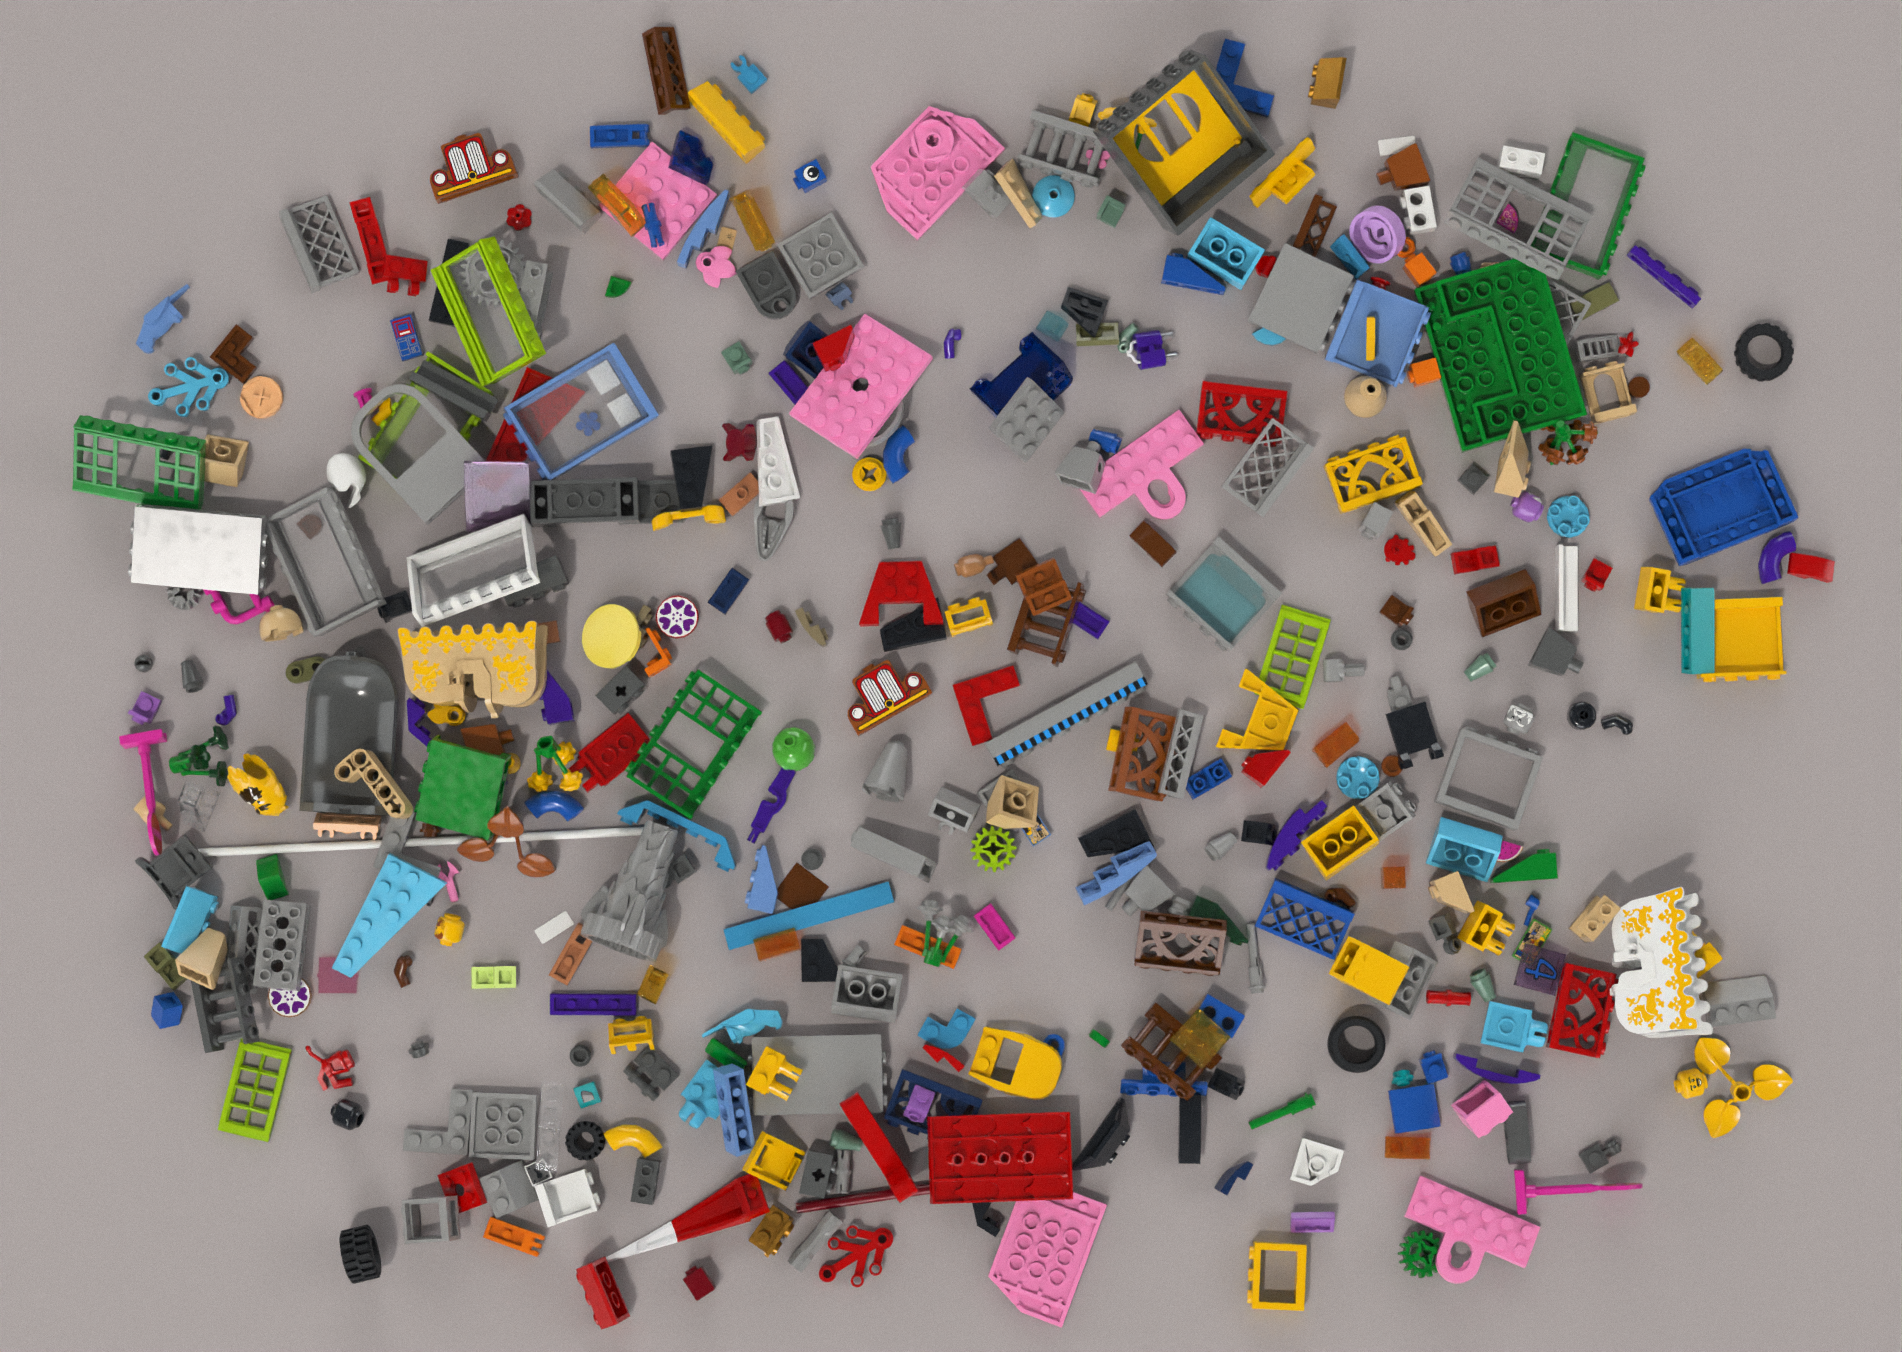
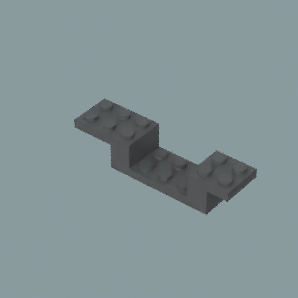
M637 477L540 480L530 481V484L511 485L512 518L524 514L533 528L556 527V524L618 522L620 525L652 524V519L661 513L680 511L675 479L639 481ZM683 519L673 520V523L684 522Z

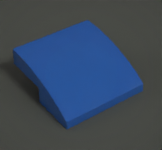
M1434 1084L1388 1091L1395 1134L1441 1127Z

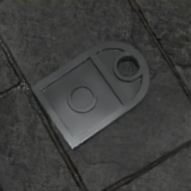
M773 251L735 271L756 309L762 316L778 320L788 316L793 311L796 304L795 289ZM777 302H784L786 304L784 312L779 313L775 311L774 306Z

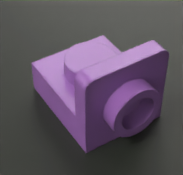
M141 691L133 709H129L128 714L133 716L131 720L141 725L144 722L151 724L162 701Z

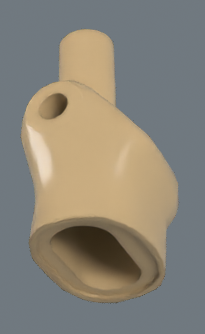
M144 796L135 806L134 811L147 824L149 810L146 805V797ZM156 801L155 814L158 822L168 831L173 825L163 816L166 807Z

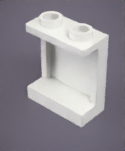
M583 1169L535 1185L547 1227L599 1210L598 1206L601 1205L598 1193L593 1192L592 1185L594 1184V1179L591 1172L587 1173V1170Z

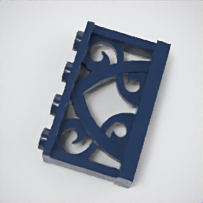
M902 1069L884 1118L887 1119L886 1124L898 1128L899 1125L908 1127L907 1132L918 1136L920 1132L928 1135L926 1120L923 1123L918 1122L920 1125L918 1126L910 1123L908 1117H899L895 1113V1106L899 1102H909L915 1084L935 1092V1095L937 1092L941 1093V1105L944 1111L949 1114L948 1116L961 1115L969 1104L974 1106L971 1115H977L983 1099ZM903 1081H909V1097L897 1098ZM949 1099L955 1101V1105L951 1107L956 1109L954 1112L946 1106V1102Z

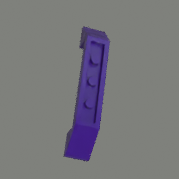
M408 698V731L427 747L429 740H432L429 737L431 732L423 725L417 726L428 713L424 710L426 705L418 698L415 700Z

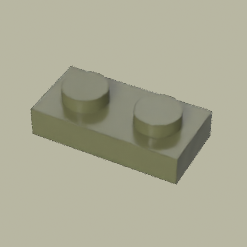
M1118 322L1100 323L1096 337H1092L1079 324H1076L1077 346L1119 345Z

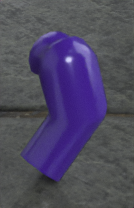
M953 328L948 331L944 340L945 359L955 358L954 340H961L960 329L954 330Z
M234 695L223 697L225 709L216 715L215 721L217 724L225 726L236 716L237 710Z

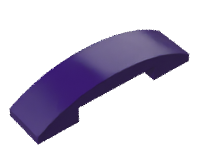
M1456 1053L1453 1055V1058L1462 1067L1477 1076L1491 1081L1520 1084L1539 1080L1541 1076L1517 1069L1515 1077L1476 1068L1478 1060L1476 1058Z

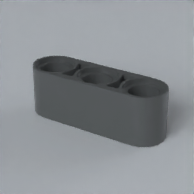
M1525 1100L1509 1101L1507 1104L1513 1113L1504 1121L1508 1164L1531 1163Z

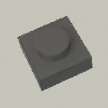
M1472 465L1458 482L1474 495L1489 478L1476 466Z

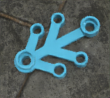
M189 357L185 360V367L190 371L196 370L206 376V378L197 380L179 370L176 365L169 363L164 367L165 374L169 377H176L185 382V384L165 390L154 388L149 392L148 399L153 405L161 406L166 402L167 398L188 392L182 404L176 407L177 415L186 417L189 415L190 407L200 389L209 386L204 397L196 401V407L199 410L207 411L217 389L227 386L229 382L228 373L222 368L210 370L199 364L195 358ZM195 361V366L189 368L188 363ZM169 367H174L175 369L172 374L168 373ZM216 375H221V380L219 382H215L214 377ZM155 393L160 394V397L157 400L153 399V395ZM202 401H206L207 403L206 407L200 408V403ZM181 407L186 408V412L184 414L179 413V409Z

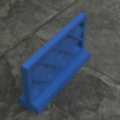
M1274 878L1255 927L1334 960L1355 913L1348 908ZM1274 893L1283 897L1284 905L1273 908L1271 898ZM1295 903L1302 904L1305 913L1293 917L1289 906ZM1268 905H1270L1271 910L1266 911ZM1287 907L1291 918L1279 922L1275 911ZM1306 907H1309L1313 910L1307 911ZM1316 911L1322 913L1325 921L1313 925L1309 914ZM1273 913L1277 924L1269 927L1261 924L1265 915ZM1307 915L1311 927L1299 931L1295 920ZM1335 920L1344 922L1342 931L1333 934L1329 923ZM1293 921L1297 932L1290 935L1283 933L1281 925ZM1327 924L1331 935L1319 939L1314 928ZM1313 930L1316 941L1309 944L1303 942L1301 934ZM1338 935H1339V938H1338V940H1337V942H1336L1335 936H1338ZM1332 938L1335 944L1332 953L1324 951L1320 942Z

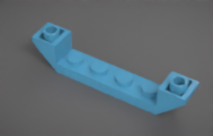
M649 800L621 809L617 813L622 816L620 821L632 826L633 822L639 823L645 809H647L648 815L656 819L662 816L668 819L666 824L677 829L679 825L687 828L685 833L697 838L698 835L706 838V843L714 847L720 844L721 847L714 861L718 862L716 867L727 872L729 869L735 870L736 868L725 837Z

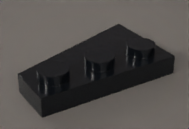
M1135 808L1077 837L1087 857L1127 851L1148 841L1154 847Z

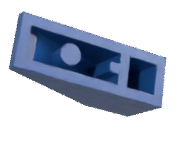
M1171 253V256H1166L1161 284L1224 295L1226 287L1189 259L1183 258L1184 255Z

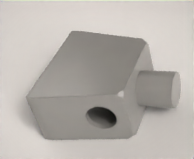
M1090 441L1086 449L1077 446L1073 447L1055 471L1059 482L1096 494L1105 468V462L1101 454H1099L1101 445L1095 441Z
M1146 866L1137 874L1124 892L1130 900L1121 908L1130 917L1139 908L1142 911L1149 912L1173 896L1174 893Z

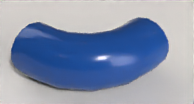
M904 425L899 427L888 438L883 450V466L892 484L910 472L904 463V454L907 448L915 443Z
M557 790L542 791L524 802L537 819L547 812H556L569 822L584 810L583 806L571 795Z

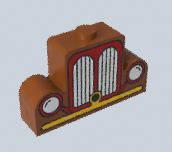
M476 133L470 136H457L454 138L455 141L441 146L448 171L443 169L433 171L430 175V184L435 199L440 204L518 178V174L509 152L497 149L490 157L482 135Z
M885 660L876 666L870 664L862 669L864 673L852 680L864 704L852 705L848 710L847 716L859 737L932 695V691L924 677L918 672L908 673L904 681L901 682L889 660Z

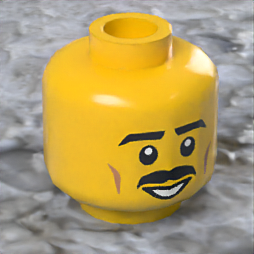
M1697 1068L1680 1071L1677 1074V1080H1674L1676 1093H1680L1686 1099L1701 1096L1708 1087L1704 1072H1700Z

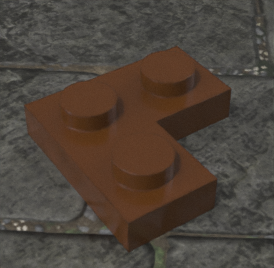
M236 324L211 354L210 358L241 383L245 384L257 367L241 354L254 338Z

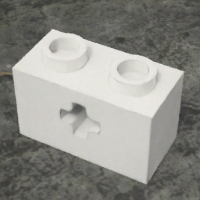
M1503 145L1499 153L1497 167L1513 175L1538 179L1542 174L1545 153Z

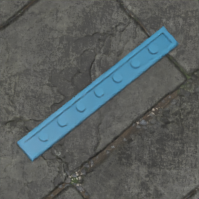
M885 882L723 930L728 948L732 950L894 903L889 882Z

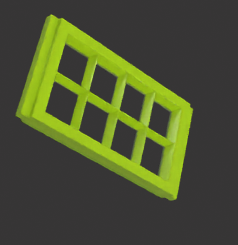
M1281 605L1259 679L1266 683L1269 672L1284 676L1280 689L1269 687L1294 707L1304 709L1331 620ZM1285 618L1300 623L1297 636L1282 632ZM1304 625L1320 629L1316 642L1301 638ZM1280 636L1295 641L1291 654L1276 649ZM1299 642L1314 647L1311 660L1295 655ZM1274 654L1289 658L1286 672L1270 667ZM1294 660L1309 664L1305 677L1290 673ZM1288 678L1304 682L1300 695L1284 691Z
M243 1039L240 1040L218 1125L219 1131L269 1142L292 1049L263 1042L244 1044ZM246 1051L261 1055L258 1068L242 1065ZM265 1056L281 1059L278 1073L262 1069ZM241 1070L257 1073L253 1087L238 1083ZM261 1074L277 1078L273 1091L258 1088ZM236 1088L252 1092L249 1105L233 1102ZM256 1093L272 1096L269 1110L253 1106ZM232 1106L247 1110L244 1124L229 1120ZM252 1111L267 1115L264 1128L248 1125Z

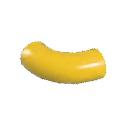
M622 1124L604 1132L606 1140L614 1151L624 1146H633L646 1158L662 1148L661 1143L649 1130L638 1125Z

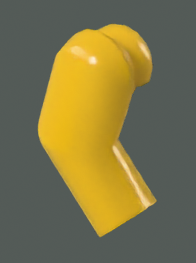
M390 397L378 406L379 412L371 418L378 427L392 413Z

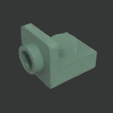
M739 341L721 352L734 375L737 373L740 375L751 369L752 360Z

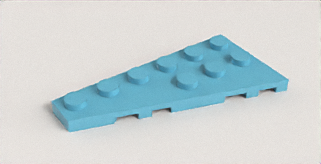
M391 853L388 854L332 969L350 978L353 977L447 882Z

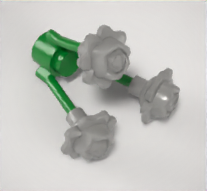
M924 900L921 906H917V909L925 914L926 921L925 942L922 956L925 958L923 962L940 967L941 962L945 963L946 957L957 938H960L963 932H974L971 927L972 921L970 918L959 915L958 918L941 915L938 919H933V916L943 911V908L938 906L937 901ZM931 924H933L938 930L936 935L938 938L935 947L930 946L929 949ZM952 931L954 935L942 954L943 950L939 949L942 939L945 938L946 933Z

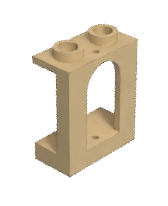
M1617 361L1606 363L1604 368L1597 369V366L1584 369L1585 372L1580 375L1590 418L1594 425L1631 416L1637 412L1636 405L1632 404L1623 371L1624 363L1618 364ZM1607 374L1613 379L1620 403L1619 408L1600 412L1594 389V380L1598 375Z
M1603 895L1601 898L1595 896L1568 929L1584 942H1594L1621 908L1606 895Z

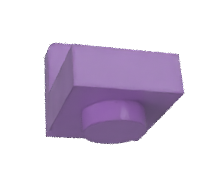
M915 1084L903 1115L911 1121L923 1123L935 1092Z

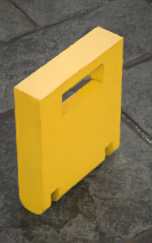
M762 1131L742 1170L786 1191L788 1187L780 1183V1181L783 1179L791 1183L802 1162L794 1154L796 1152L804 1156L806 1152ZM766 1145L767 1147L763 1152L758 1164H755L764 1146Z

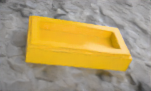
M1367 316L1366 361H1374L1375 317Z

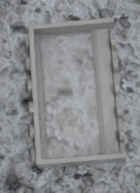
M326 487L267 518L266 534L269 535L273 544L272 550L282 564L281 570L290 582L289 588L298 600L300 612L306 618L308 631L314 637L324 636L330 631L387 604L334 487Z

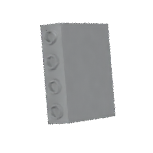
M1285 243L1247 322L1267 329L1317 354L1319 350H1324L1328 341L1325 339L1328 331H1333L1337 320L1334 319L1337 311L1341 313L1346 304V301L1343 300L1346 292L1350 294L1355 285V282L1352 281L1354 275Z

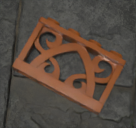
M1125 707L1108 791L1153 801H1163L1166 795L1158 793L1176 717L1137 707ZM1139 715L1153 718L1147 726L1138 720ZM1159 721L1166 725L1163 736L1159 733L1161 728H1156L1154 732L1151 730L1154 724ZM1135 734H1138L1139 738L1143 734L1139 742L1134 741ZM1148 739L1154 748L1156 759L1141 770L1139 760L1132 755V749L1142 746ZM1131 761L1134 762V764H1135V767H1136V772H1135V773H1134V771H1135L1134 767H1133L1131 770L1129 769V764H1130ZM1142 778H1144L1148 786H1150V779L1155 780L1154 788L1151 792L1144 790L1141 782ZM1136 781L1138 791L1125 788L1126 782Z

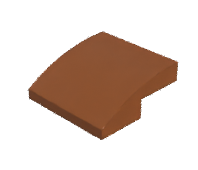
M1054 557L1015 574L1033 616L1072 599Z

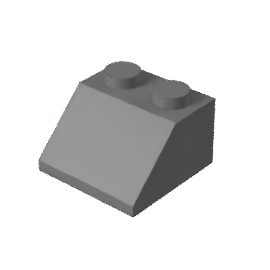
M522 1160L479 1178L496 1218L539 1200L525 1171V1165Z

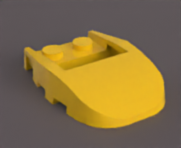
M986 1026L983 1028V1033L968 1074L1005 1094L1041 1100L1048 1097L1056 1088L1062 1070V1060L1057 1050L1047 1043L1033 1038L1031 1035ZM1005 1038L1024 1044L1010 1085L991 1079Z

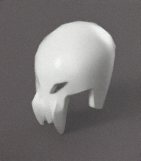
M348 453L333 455L328 461L327 481L338 491H347L350 485L353 486V491L347 505L348 508L353 507L361 499L360 493L366 482V472L361 461L355 456Z

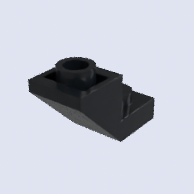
M991 1202L972 1203L977 1226L996 1237L1000 1231V1228L997 1227L999 1223L990 1217L983 1218Z

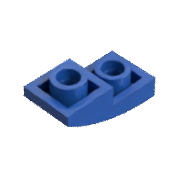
M1221 758L1190 776L1186 790L1192 800L1228 780L1232 775Z

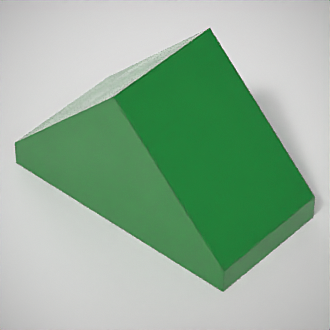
M275 854L256 860L258 881L267 900L288 896L289 892L278 855Z

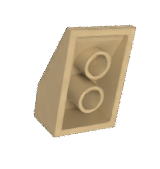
M1513 421L1499 457L1494 492L1517 498H1519L1521 491L1527 488L1528 478L1525 477V474H1528L1531 461H1528L1529 451L1518 421Z

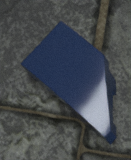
M1246 1161L1228 1169L1214 1188L1228 1195L1237 1177L1246 1180L1254 1164Z

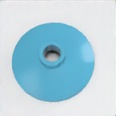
M1052 175L1042 178L1035 185L1032 197L1042 215L1056 218L1063 216L1072 208L1075 194L1073 187L1068 181L1061 179L1060 176ZM1054 191L1058 196L1051 198L1049 194Z

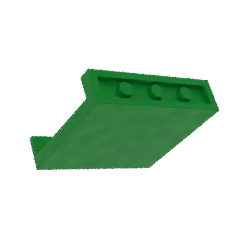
M441 735L435 736L432 740H429L426 749L429 755L422 769L425 775L418 789V792L421 794L414 808V812L417 813L415 820L490 840L495 834L488 829L487 824L491 817L500 812L511 754L502 753L499 756L441 740Z

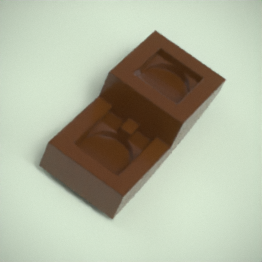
M1145 521L1129 535L1161 567L1177 553Z

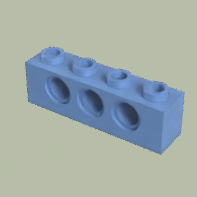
M734 1064L715 1068L713 1073L725 1151L736 1157L751 1153L755 1141L744 1069Z

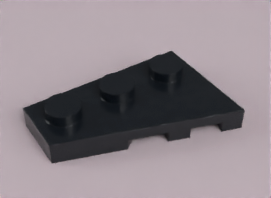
M712 445L670 450L680 512L702 510Z
M937 597L935 599L941 613L939 598ZM922 606L904 618L901 617L880 629L884 652L947 640L944 623L941 625H924Z

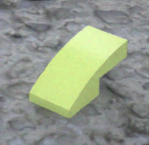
M516 966L471 967V989L516 988Z

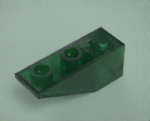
M1198 895L1195 897L1188 916L1226 920V936L1230 937L1229 942L1239 946L1242 943L1248 944V939L1217 903Z

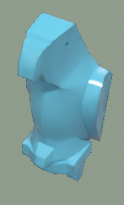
M746 1009L702 1034V1037L705 1038L726 1028L734 1044H741L745 1036L754 1035L766 1026L776 1027V1030L780 1029L783 1019L779 1011Z

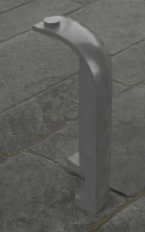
M346 652L345 656H333L324 660L315 670L308 686L306 698L299 811L390 816L362 777L354 783H348L338 780L334 773L335 767L354 750L365 749L375 753L392 778L394 776L398 694L390 672L377 660L359 657L358 652ZM365 754L361 757L362 764L366 761ZM349 767L345 771L346 778L350 775ZM375 771L373 774L374 781L378 778V771ZM389 787L385 791L386 797H389L391 793Z

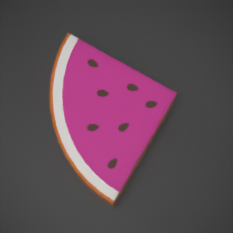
M1502 840L1497 862L1513 860L1520 854L1523 847Z

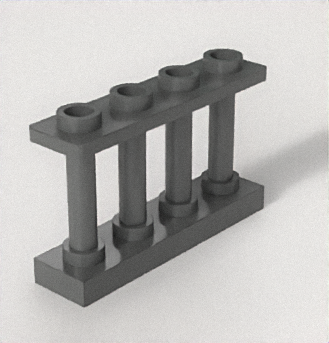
M243 957L227 959L228 966L221 969L219 977L230 975L232 988L213 992V990L191 981L205 1053L224 1050L223 1043L243 1039L244 1044L259 1042V1030L256 1026L255 1011L251 1001L250 986L247 981ZM234 996L236 1009L217 1013L215 1000ZM238 1017L241 1030L221 1034L219 1022Z

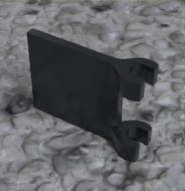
M1425 702L1385 714L1398 754L1400 770L1413 767L1409 754L1428 748L1431 760L1444 757L1443 750L1437 742Z

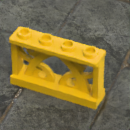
M1399 435L1387 439V443L1381 445L1379 442L1372 443L1367 446V450L1361 452L1359 449L1352 450L1347 453V457L1341 459L1339 456L1327 459L1328 463L1323 467L1336 499L1340 515L1423 485L1405 436L1401 438ZM1392 448H1398L1403 453V458L1397 465L1393 464L1397 454L1394 457L1389 456V450ZM1383 451L1382 457L1373 455L1374 453ZM1360 459L1355 465V467L1350 463L1351 461ZM1367 462H1372L1388 469L1381 477L1380 490L1378 491L1366 481H1357L1362 468ZM1406 462L1412 476L1410 480L1399 469ZM1344 466L1347 468V473H1341V475L1345 478L1350 477L1349 482H1342L1336 478L1335 471L1338 467ZM1393 473L1394 475L1390 478L1394 480V483L1389 485L1386 483V478ZM1356 485L1367 487V493L1361 494V487L1356 488ZM1338 486H1348L1347 502L1343 501Z

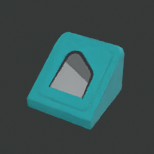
M595 1081L573 1088L581 1109L602 1102Z

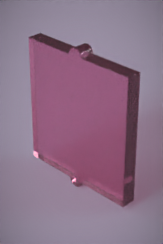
M319 958V973L317 974L319 978L318 993H357L358 973L350 978L332 969L336 958Z

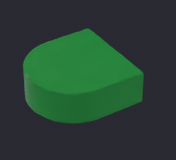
M1094 1029L1088 1034L1090 1038L1104 1048L1110 1043L1108 1039Z

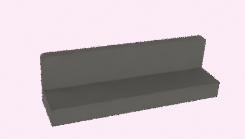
M426 360L422 362L417 373L412 372L409 377L412 383L486 422L498 402L496 397Z

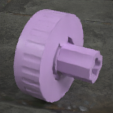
M1375 205L1365 209L1354 217L1350 225V239L1354 248L1369 262H1387L1399 254L1405 245L1406 236L1403 223L1396 213L1384 206Z

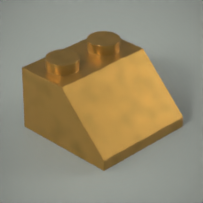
M1321 58L1318 65L1314 64L1311 77H1315L1314 85H1310L1308 97L1311 98V105L1336 109L1340 99L1347 58Z

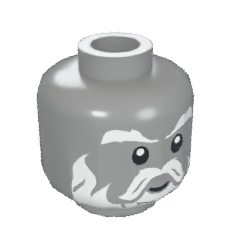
M1520 703L1511 705L1503 720L1504 724L1508 726L1507 731L1517 736L1520 732L1523 734L1528 733L1535 719V715L1532 713L1533 710Z

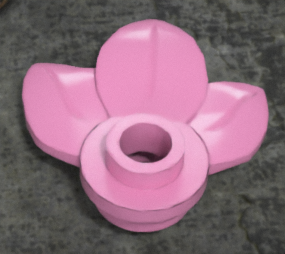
M717 246L710 252H703L697 256L696 267L703 273L704 281L709 286L718 288L720 278H730L736 275L734 265L728 260L732 253L730 248ZM704 259H708L710 261L709 266H705L703 264Z

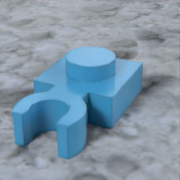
M740 55L739 59L742 61V65L737 67L732 62L731 68L733 71L741 73L737 78L752 95L767 82V78L754 64L748 67L746 59Z

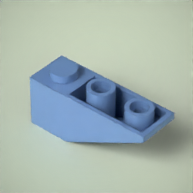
M762 845V848L757 849L755 861L758 862L756 870H752L750 882L753 883L751 891H747L745 903L748 904V909L774 914L778 890L767 847Z

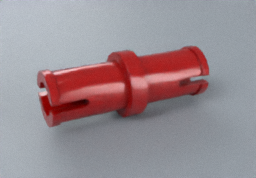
M1446 989V991L1427 990L1426 1002L1427 1004H1445V1006L1449 1007L1451 1004L1470 1006L1471 994L1470 992H1452L1451 989Z

